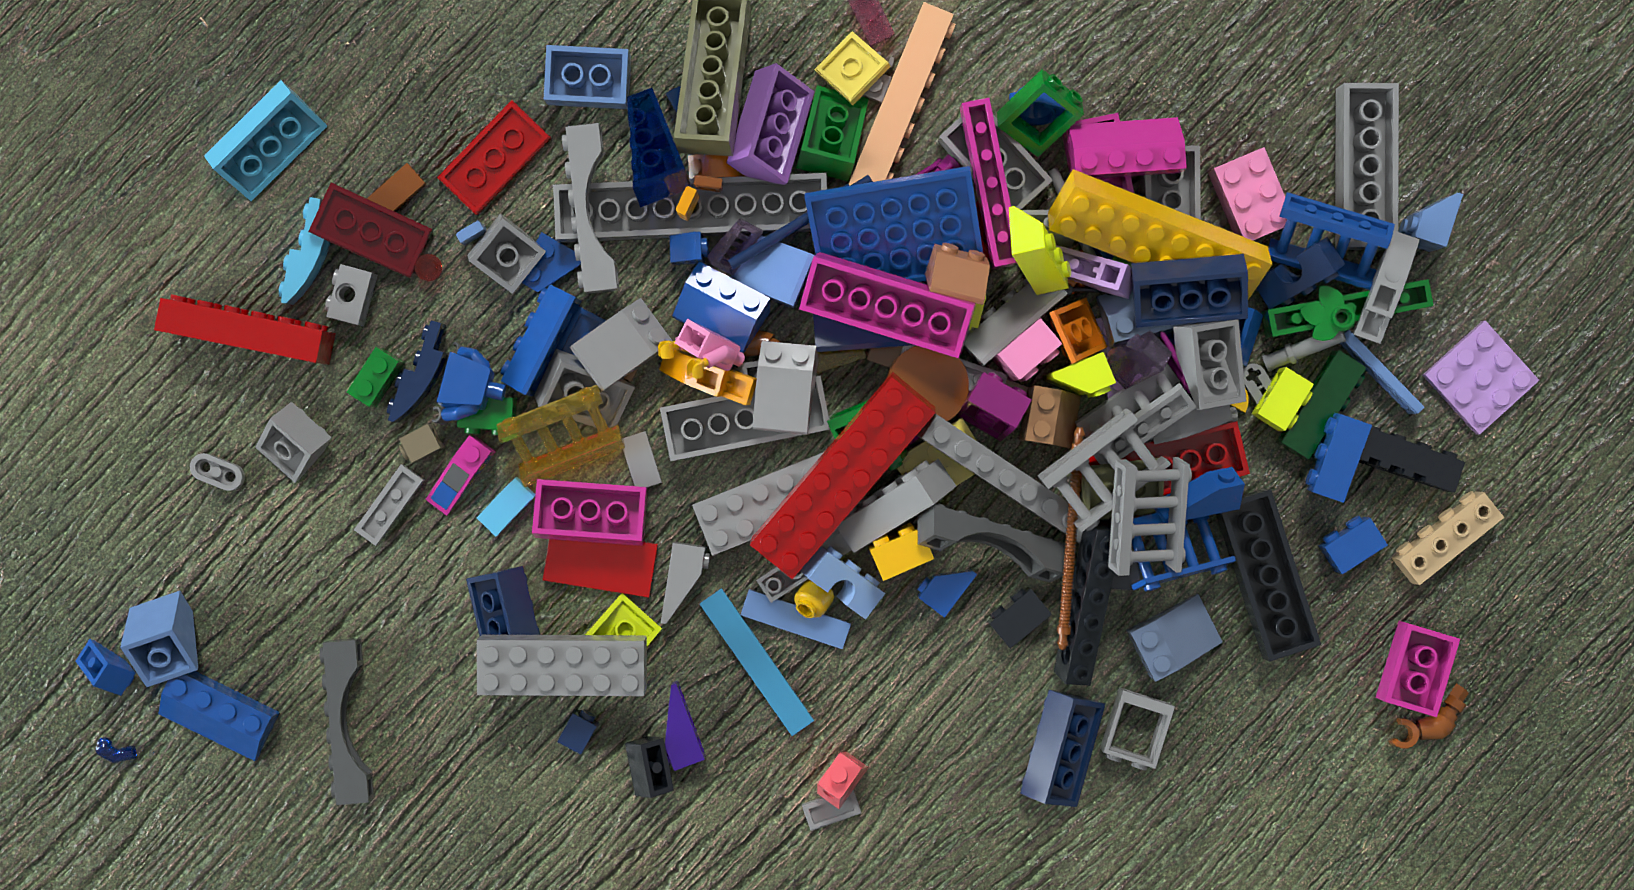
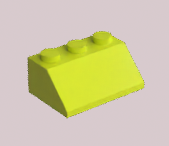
M1015 206L1009 207L1012 256L1036 295L1068 289V277H1071L1070 264L1068 261H1064L1061 248L1056 247L1053 234L1048 233L1043 223Z
M1104 352L1089 356L1043 375L1044 381L1077 395L1087 394L1088 398L1097 397L1111 391L1110 385L1116 383Z

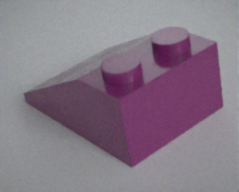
M983 372L969 391L961 407L962 409L955 416L963 418L967 423L1001 442L1017 428L1032 399L1026 397L1027 393L1024 390L1015 386L1011 388L1002 383L1003 379L998 375Z

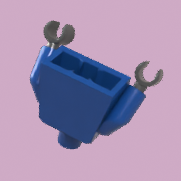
M457 342L452 344L457 348L456 351L448 353L449 357L437 398V403L444 407V409L436 406L433 408V411L439 412V416L435 420L432 419V422L446 425L449 421L475 415L478 410H485L488 398L503 401L506 393V385L493 382L494 372L490 368L489 361L477 349L462 346Z

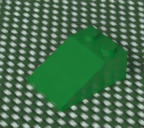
M817 85L796 168L813 173H826V176L849 182L869 98L861 97L852 105L836 90Z

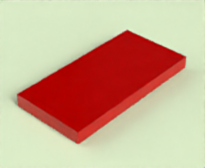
M511 100L437 178L478 216L552 138Z
M549 539L543 581L650 597L658 544L643 542V546Z

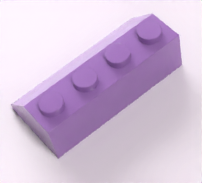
M777 63L756 70L736 131L733 156L728 157L727 164L746 177L782 185L787 184L814 91Z

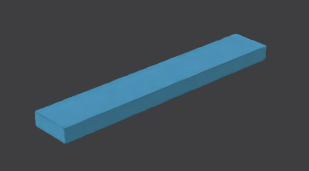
M721 588L702 601L700 606L791 736L814 721L813 717L724 590Z

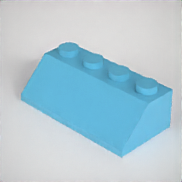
M280 80L204 157L213 170L252 201L327 127V124L293 90Z

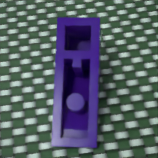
M678 680L671 684L665 737L669 765H672L674 771L703 761L706 757Z

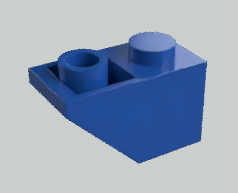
M701 231L669 236L670 263L672 265L698 264L699 261L705 264L704 257H709V241L703 237Z

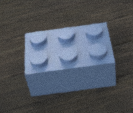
M546 45L544 101L548 105L629 109L631 54L629 50Z

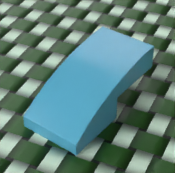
M515 477L482 511L477 519L492 534L498 536L531 502L536 494L518 477Z

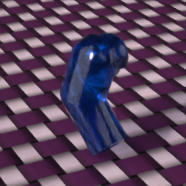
M106 737L100 738L96 742L95 751L97 755L111 763L136 759L137 757L134 745L117 749L111 746L112 741Z

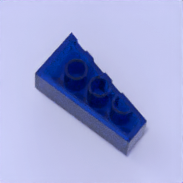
M653 88L628 96L627 107L632 152V182L635 196L641 208L683 192L686 187H691V184Z

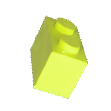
M1287 367L1279 368L1251 414L1277 431H1286L1287 428L1291 429L1298 419L1296 414L1301 405L1305 406L1313 394L1310 390L1314 384Z

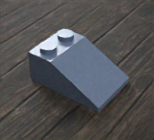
M1199 594L1126 630L1149 677L1155 682L1180 670L1222 643Z

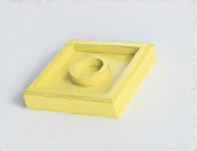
M852 31L814 70L848 102L854 105L891 66L889 62Z

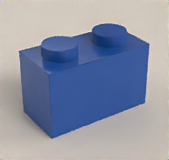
M1356 516L1346 522L1347 527L1340 532L1337 530L1332 531L1323 537L1324 542L1318 546L1335 573L1344 574L1388 546L1371 518Z

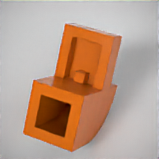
M701 154L688 156L689 179H695V175L715 178L744 177L745 175L727 164L729 156Z

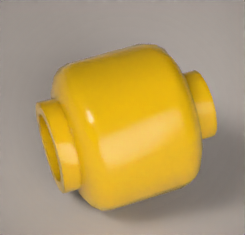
M807 579L795 594L796 609L807 618L821 617L832 604L834 593L832 589L826 592Z

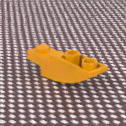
M674 348L673 358L662 359L659 370L670 377L713 396L725 397L743 405H751L757 378L732 369L726 371L720 367L713 366L710 368L704 367L703 377L694 379L692 374L687 375V362L691 358L698 357L678 348Z

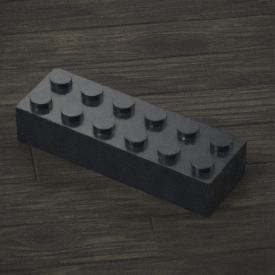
M1263 488L1244 494L1240 509L1218 513L1216 516L1229 557L1235 556L1236 559L1232 566L1261 656L1270 662L1320 646L1321 642L1272 490Z

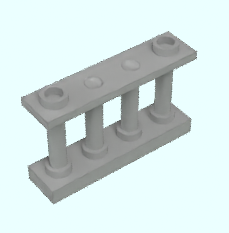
M1163 360L1075 421V424L1083 428L1087 438L1125 408L1132 413L1139 410L1134 414L1138 421L1133 424V430L1144 444L1197 406L1180 383L1174 386L1179 382V379L1166 361ZM1119 435L1111 441V448L1120 459L1134 451L1124 436L1121 437ZM1097 452L1093 455L1099 464H1109L1102 453L1098 454Z
M1127 408L1037 475L1048 489L1053 486L1060 490L1080 518L1074 522V525L1081 532L1085 529L1089 531L1095 528L1100 523L1099 519L1112 510L1113 493L1109 492L1088 463L1090 462L1089 458L1095 453H1102L1115 470V460H1120V458L1111 448V441L1120 435L1126 438L1147 466L1142 471L1166 470L1171 465L1163 456L1155 460L1134 432L1133 424L1138 419ZM1074 469L1076 471L1080 470L1102 500L1091 510L1086 508L1066 481V475ZM1138 482L1135 492L1147 482Z
M1173 457V467L1167 470L1138 471L1137 467L1126 459L1115 460L1108 567L1118 576L1129 575L1130 566L1135 562L1165 561V564L1176 573L1182 572V563L1185 561L1186 556L1184 534L1188 483L1191 481L1192 472L1190 464L1179 457ZM1171 481L1170 496L1136 498L1135 487L1138 482ZM1169 508L1168 523L1134 525L1133 515L1136 509ZM1167 534L1166 550H1131L1132 539L1135 536Z

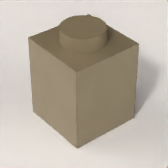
M427 424L399 438L402 444L399 446V449L405 460L410 459L411 463H417L445 448L433 424Z

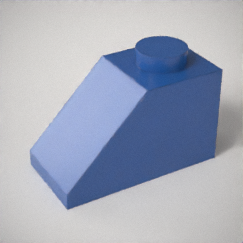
M970 569L934 574L930 579L926 576L917 588L920 591L917 596L945 618L977 574Z
M93 639L88 640L76 659V663L94 687L120 696L130 686L136 674L126 660Z

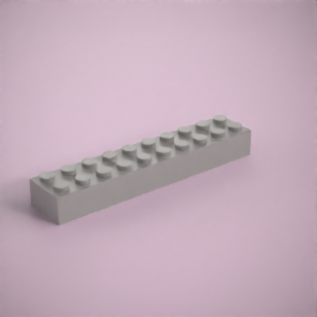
M826 173L790 174L788 183L785 185L746 176L721 177L724 181L721 193L696 189L694 179L591 183L589 214L598 241L670 238V235L701 231L703 236L771 234L807 212L804 198L805 193L827 190ZM572 184L553 185L555 238L560 243L578 242V233L573 234L571 217H576L575 207L570 206L568 190L572 189ZM689 186L698 191L700 198L689 221H686L678 216L675 209L685 188ZM810 223L796 232H811Z

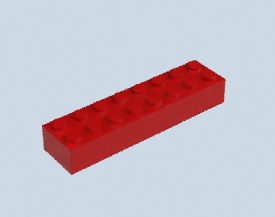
M892 372L752 536L750 546L793 579L936 413L935 406Z

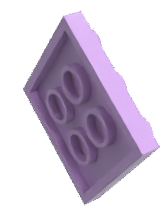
M1481 321L1423 374L1424 378L1476 435H1480L1539 381L1486 321Z

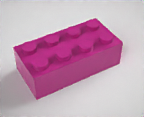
M537 479L532 534L535 538L643 546L647 488Z

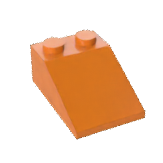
M1087 298L1049 313L1051 328L1057 333L1062 343V353L1068 358L1070 364L1108 347Z

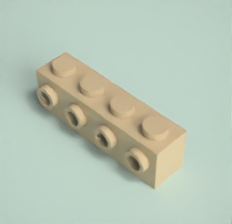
M1470 491L1459 499L1460 504L1454 509L1448 508L1438 516V522L1433 526H1425L1417 533L1419 537L1411 543L1409 541L1405 542L1396 549L1397 554L1392 557V560L1412 584L1421 585L1504 518L1485 492Z

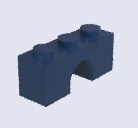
M1328 236L1296 256L1302 267V276L1293 274L1282 263L1266 273L1256 289L1269 309L1277 305L1286 307L1295 301L1294 296L1301 292L1305 296L1317 288V282L1323 280L1326 284L1339 276L1338 270L1345 263Z

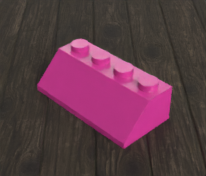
M1178 117L1075 124L1068 129L1071 171L1074 169L1098 179L1181 173L1187 168L1185 140Z

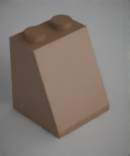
M1035 385L1028 387L1026 397L1032 399L1022 417L1019 440L1071 449L1081 396L1059 389Z

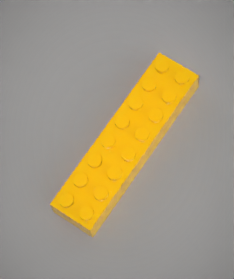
M1074 169L1048 211L1050 231L1132 263L1244 254L1248 270V300L1272 266L1268 246Z

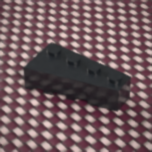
M1371 427L1359 463L1445 492H1456L1465 465L1464 461L1457 459L1458 454L1442 450L1439 453L1431 450L1432 446L1418 441L1415 444L1406 441L1407 437L1395 433L1387 434L1378 427Z

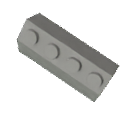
M1024 279L1022 283L1025 286L1020 291L1016 292L1014 289L1001 299L1004 304L999 309L990 308L981 316L984 321L979 327H972L971 330H968L963 348L977 365H985L1068 293L1063 289L1036 295L1028 280Z

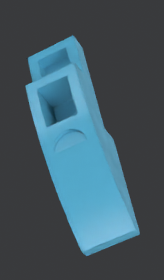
M310 197L309 203H306L304 206L303 218L306 219L305 228L300 231L298 241L301 251L290 249L289 255H286L284 258L285 280L279 286L281 303L294 305L311 286L326 258L330 242L308 232L322 199Z

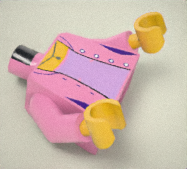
M689 319L686 320L675 341H661L658 344V356H661L662 359L673 358L674 348L679 350L685 349L698 357L691 358L687 362V375L692 374L694 379L703 377L704 367L717 366L729 371L732 366L735 368L740 367L745 358L744 353L740 352L739 345Z

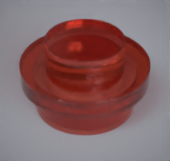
M425 254L417 259L415 272L420 279L433 281L441 275L442 263L435 255Z

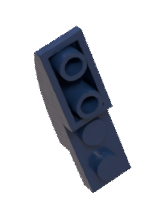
M431 320L429 325H425L421 339L424 340L421 351L418 350L413 361V365L416 366L415 371L404 369L403 373H399L397 376L395 388L398 390L395 399L392 398L387 407L388 421L400 422L408 416L428 395L437 381L448 356V353L438 351L446 327L445 324Z

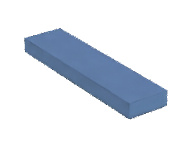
M1350 330L1343 331L1347 341L1339 344L1357 362L1366 367L1365 370L1408 414H1418L1424 406Z
M751 589L748 591L741 612L742 616L840 649H843L851 625L849 622L826 614L817 618L804 617L797 611L796 604L781 599H776L771 603L765 594Z

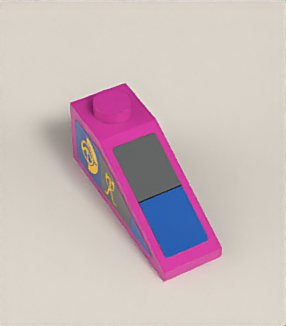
M469 435L425 500L448 516L496 451L477 436Z

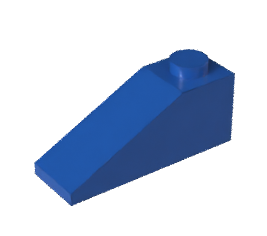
M1233 467L1206 472L1188 483L1186 520L1240 509L1245 484ZM1154 508L1163 523H1168L1169 508Z

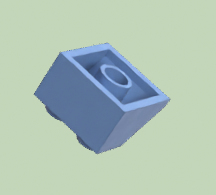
M1456 193L1407 216L1406 219L1402 220L1398 232L1420 239L1417 248L1428 252L1447 247L1463 194Z

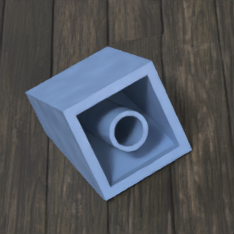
M756 233L753 234L752 239L747 237L742 251L765 237ZM778 242L735 268L731 277L769 297L770 300L795 309L808 277L814 255Z
M181 591L129 609L120 648L146 687L198 670L193 610Z

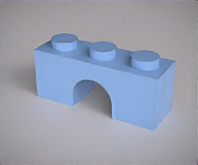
M821 546L800 571L826 592H829L836 582L844 580L843 588L836 597L847 607L866 619L885 595L877 587L880 582L869 573L865 577L859 573L861 568L848 559L846 563L840 559L843 555L833 547L829 546L825 549Z

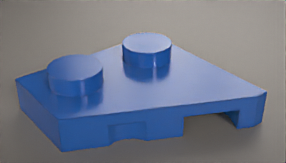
M542 232L536 242L546 252L522 281L524 285L538 293L581 265V260L576 261L575 251Z

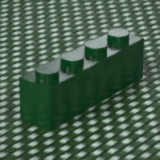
M1340 350L1332 351L1312 382L1314 385L1310 390L1313 393L1310 400L1305 406H1300L1296 413L1298 415L1296 423L1291 429L1287 428L1286 431H1282L1276 443L1301 459L1314 458L1320 441L1327 434L1324 432L1329 417L1333 418L1334 413L1338 414L1339 411L1343 412L1351 400L1348 397L1353 388L1357 389L1365 378L1363 372L1366 367Z

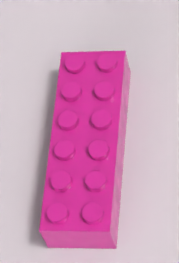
M819 252L813 257L799 309L959 358L977 303L930 292L926 284Z

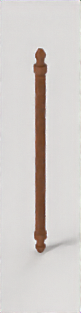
M1077 427L1074 432L1075 443H1072L1071 450L1083 441L1085 432L1082 427ZM1074 469L1070 476V481H1072L1070 486L1079 497L1082 473L1080 470L1076 471ZM1069 503V513L1067 514L1068 527L1066 528L1067 541H1065L1066 548L1064 552L1066 555H1064L1065 565L1063 566L1064 579H1062L1063 586L1061 590L1062 603L1060 604V620L1057 626V633L1059 634L1057 644L1060 650H1065L1068 646L1067 635L1071 631L1069 625L1070 603L1072 602L1071 589H1073L1074 551H1076L1075 541L1077 537V528L1074 522L1078 519V514Z

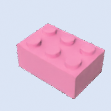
M1265 147L1220 165L1208 172L1233 233L1254 241L1284 228L1287 219L1279 217L1285 195Z
M1040 318L996 354L992 360L1004 374L1008 375L1007 378L1010 381L1019 380L1021 383L1022 381H1027L1039 371L1036 367L1039 363L1041 365L1046 362L1048 363L1060 353L1057 348L1062 343Z

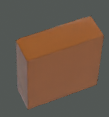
M695 175L694 186L696 189L720 193L723 191L724 181L722 178Z

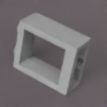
M1119 687L1100 749L1106 753L1105 757L1116 762H1121L1122 758L1132 761L1131 766L1142 770H1147V767L1156 769L1175 706L1169 702ZM1125 702L1160 713L1147 756L1111 745Z

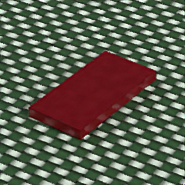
M331 182L308 232L410 278L432 229Z

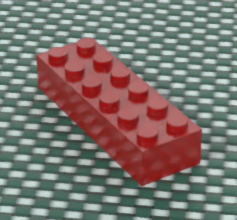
M172 294L170 300L160 298L154 327L156 331L314 363L330 364L336 333L327 332L328 326L305 321L303 327L300 320L278 316V320L275 321V315L251 311V316H249V310L227 305L222 310L223 305L198 300L197 305H195L196 299Z
M1230 421L1178 440L1154 444L1152 440L1144 443L1154 458L1163 456L1170 462L1171 465L1166 470L1172 469L1173 457H1179L1190 464L1192 472L1191 481L1206 472L1233 467L1239 477L1250 474L1237 421ZM1135 450L1122 458L1128 461L1141 460ZM1094 456L1089 458L1090 462L1088 464L1090 466L1100 465ZM1081 474V478H1080V479H1081V482H1080L1081 485H1080V486H1081V488H1082V474ZM1164 481L1163 495L1170 494L1171 481Z

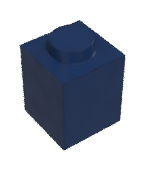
M581 709L580 712L575 710L557 742L581 755L599 724L598 721L594 720L596 716L584 709Z

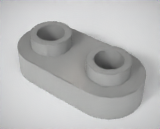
M198 454L191 460L190 471L196 479L223 490H236L245 481V473L239 465L212 454ZM205 462H208L210 464V470L208 472L204 471L203 464ZM230 472H233L235 474V480L233 482L229 481L228 474Z

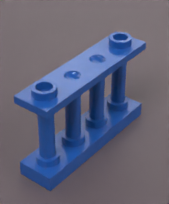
M1287 192L1279 217L1286 218L1287 220L1280 240L1270 239L1268 249L1271 260L1302 269L1296 256L1319 242L1324 230L1340 235L1335 249L1342 260L1351 238L1367 243L1360 263L1356 264L1343 260L1345 265L1338 270L1339 276L1334 279L1370 290L1376 273V269L1370 268L1378 246L1388 249L1395 224ZM1297 222L1313 227L1306 248L1290 244Z
M1157 513L1133 519L1134 525L1163 523ZM1209 515L1189 519L1198 525L1210 562L1199 565L1185 526L1184 549L1188 568H1184L1182 572L1176 573L1165 564V561H1162L1166 573L1154 576L1150 562H1138L1143 580L1131 586L1133 590L1144 588L1145 592L1160 588V583L1207 571H1211V574L1215 575L1226 571V565L1235 562L1236 559L1235 556L1224 559L1220 558L1207 521L1210 519ZM1165 534L1153 535L1158 550H1166L1167 540ZM1135 536L1132 539L1134 551H1146L1141 536Z

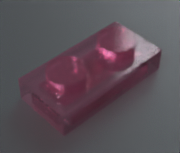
M847 0L870 47L895 36L879 0Z

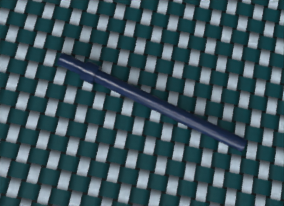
M866 175L865 177L853 183L852 185L870 183L873 181L869 175ZM808 213L802 214L730 258L728 262L733 269L737 268L809 224Z

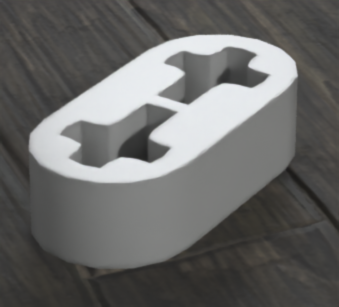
M1248 364L1247 367L1243 366L1244 383L1249 397L1256 406L1263 396L1259 389L1262 388L1265 392L1271 380L1260 365ZM1248 369L1258 372V375L1255 377L1259 383L1258 386L1253 380L1247 381Z

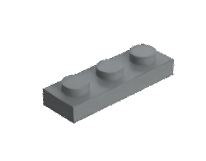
M401 464L354 531L375 546L379 545L425 479L404 464Z

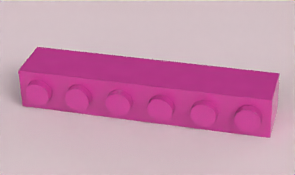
M990 98L964 102L961 104L960 113L991 268L993 270L1018 265L1012 256L1009 218L1011 203Z

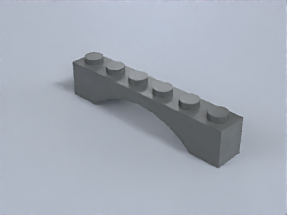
M934 504L918 514V545L941 551L959 542L982 543L996 548L1009 556L1023 569L1028 577L1051 583L1063 576L1066 547L1064 543L1057 542L1053 538L1037 536L1031 531L1014 529L1008 524L991 522L988 518L968 515L965 511L945 508L942 504Z
M361 638L328 640L323 642V647L320 648V661L325 665V674L322 675L323 690H327L324 713L326 717H329L330 728H327L326 738L327 743L331 744L332 755H329V769L334 774V781L331 783L332 798H336V805L369 803L375 798L373 773L357 753L347 725V701L350 688L357 673L363 666Z

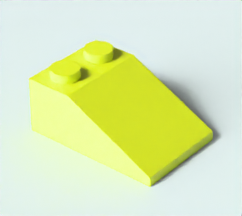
M621 593L584 635L647 636L648 646L662 628Z

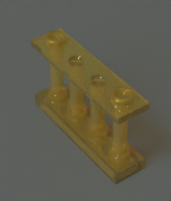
M598 385L585 387L579 392L516 417H509L497 424L500 443L511 440L523 461L518 465L520 479L524 487L537 483V479H548L625 448L619 425L608 428L598 408V405L603 404ZM588 410L598 433L584 438L572 415ZM560 420L563 421L573 440L572 443L562 447L557 446L547 425ZM537 430L548 451L537 457L532 456L522 438V435Z

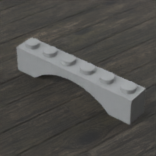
M599 123L566 127V135H562L563 150L568 151L569 162H565L567 179L572 180V189L568 190L570 206L575 207L576 217H571L573 234L578 233L579 244H574L576 261L581 260L582 271L577 272L579 288H584L586 294L619 291L617 263L606 253L598 241L589 214L591 181L598 164L605 155L602 128Z

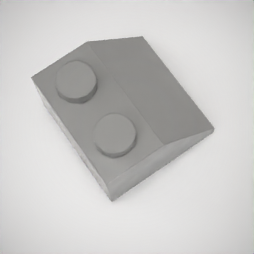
M500 213L467 256L469 262L513 294L545 254L546 250Z
M290 402L269 419L255 448L296 483L325 451L332 437L327 434L325 429L310 419L302 409Z

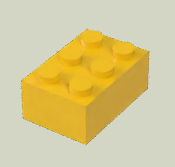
M911 522L896 528V534L889 537L887 534H884L872 541L873 544L868 546L883 581L934 559L930 548L918 545V525L914 526Z

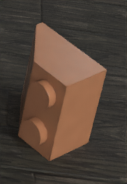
M943 243L942 245L934 244L925 273L929 291L983 305L990 264L982 252L976 250L964 252L958 250L957 246L949 243Z

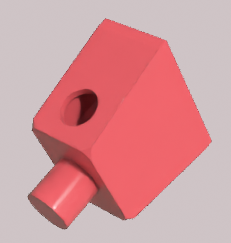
M840 752L817 784V794L840 809L869 767L850 753Z

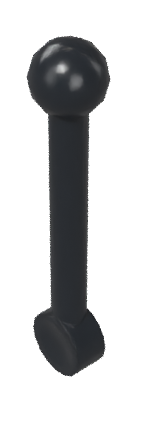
M1068 284V289H1064L1068 293L1067 296L1073 292L1105 293L1091 287H1072L1070 284Z

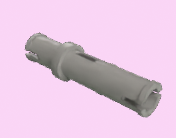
M1339 331L1331 340L1319 341L1310 337L1293 345L1288 343L1285 345V348L1262 357L1267 370L1270 372L1289 363L1296 364L1301 358L1347 340L1344 332Z

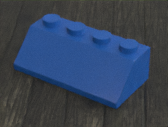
M551 284L548 289L543 288L539 294L537 302L540 305L535 313L531 312L525 322V326L528 328L523 337L519 336L512 349L515 351V354L511 361L507 360L500 372L503 375L501 382L528 396H534L555 349H557L578 306L582 302L577 297Z
M196 671L168 680L161 693L159 715L253 761H257L280 712Z

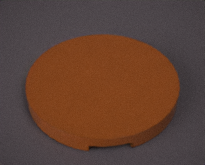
M917 345L899 355L888 372L887 378L894 372L934 405L935 414L946 421H949L958 414L968 396V374L960 358Z

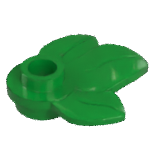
M1320 286L1318 290L1319 301L1309 303L1300 309L1304 320L1315 326L1312 338L1319 341L1331 340L1339 331L1349 330L1356 320L1354 310L1344 303L1343 295L1338 290L1329 286ZM1338 313L1344 314L1345 320L1343 323L1337 321Z

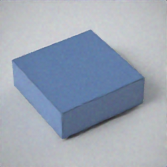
M476 221L457 232L456 236L460 243L467 245L484 235L487 229L482 222Z

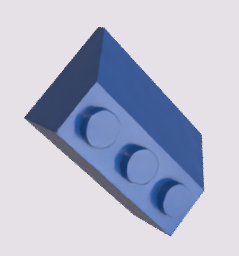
M699 261L684 284L672 316L684 324L689 319L739 345L740 352L744 353L770 313V298Z
M1334 413L1333 418L1329 417L1324 432L1327 433L1324 443L1318 445L1315 453L1316 465L1314 469H1310L1306 478V484H1308L1306 490L1344 503L1372 425Z

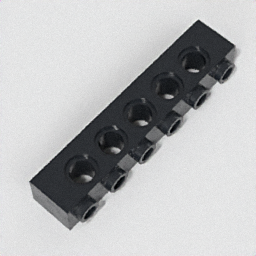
M1100 520V523L1095 528L1089 531L1085 529L1082 532L1073 575V589H1071L1072 602L1070 603L1071 613L1069 620L1071 631L1067 635L1068 646L1065 650L1058 648L1054 673L1067 685L1091 686L1115 573L1108 567L1111 534L1110 521Z

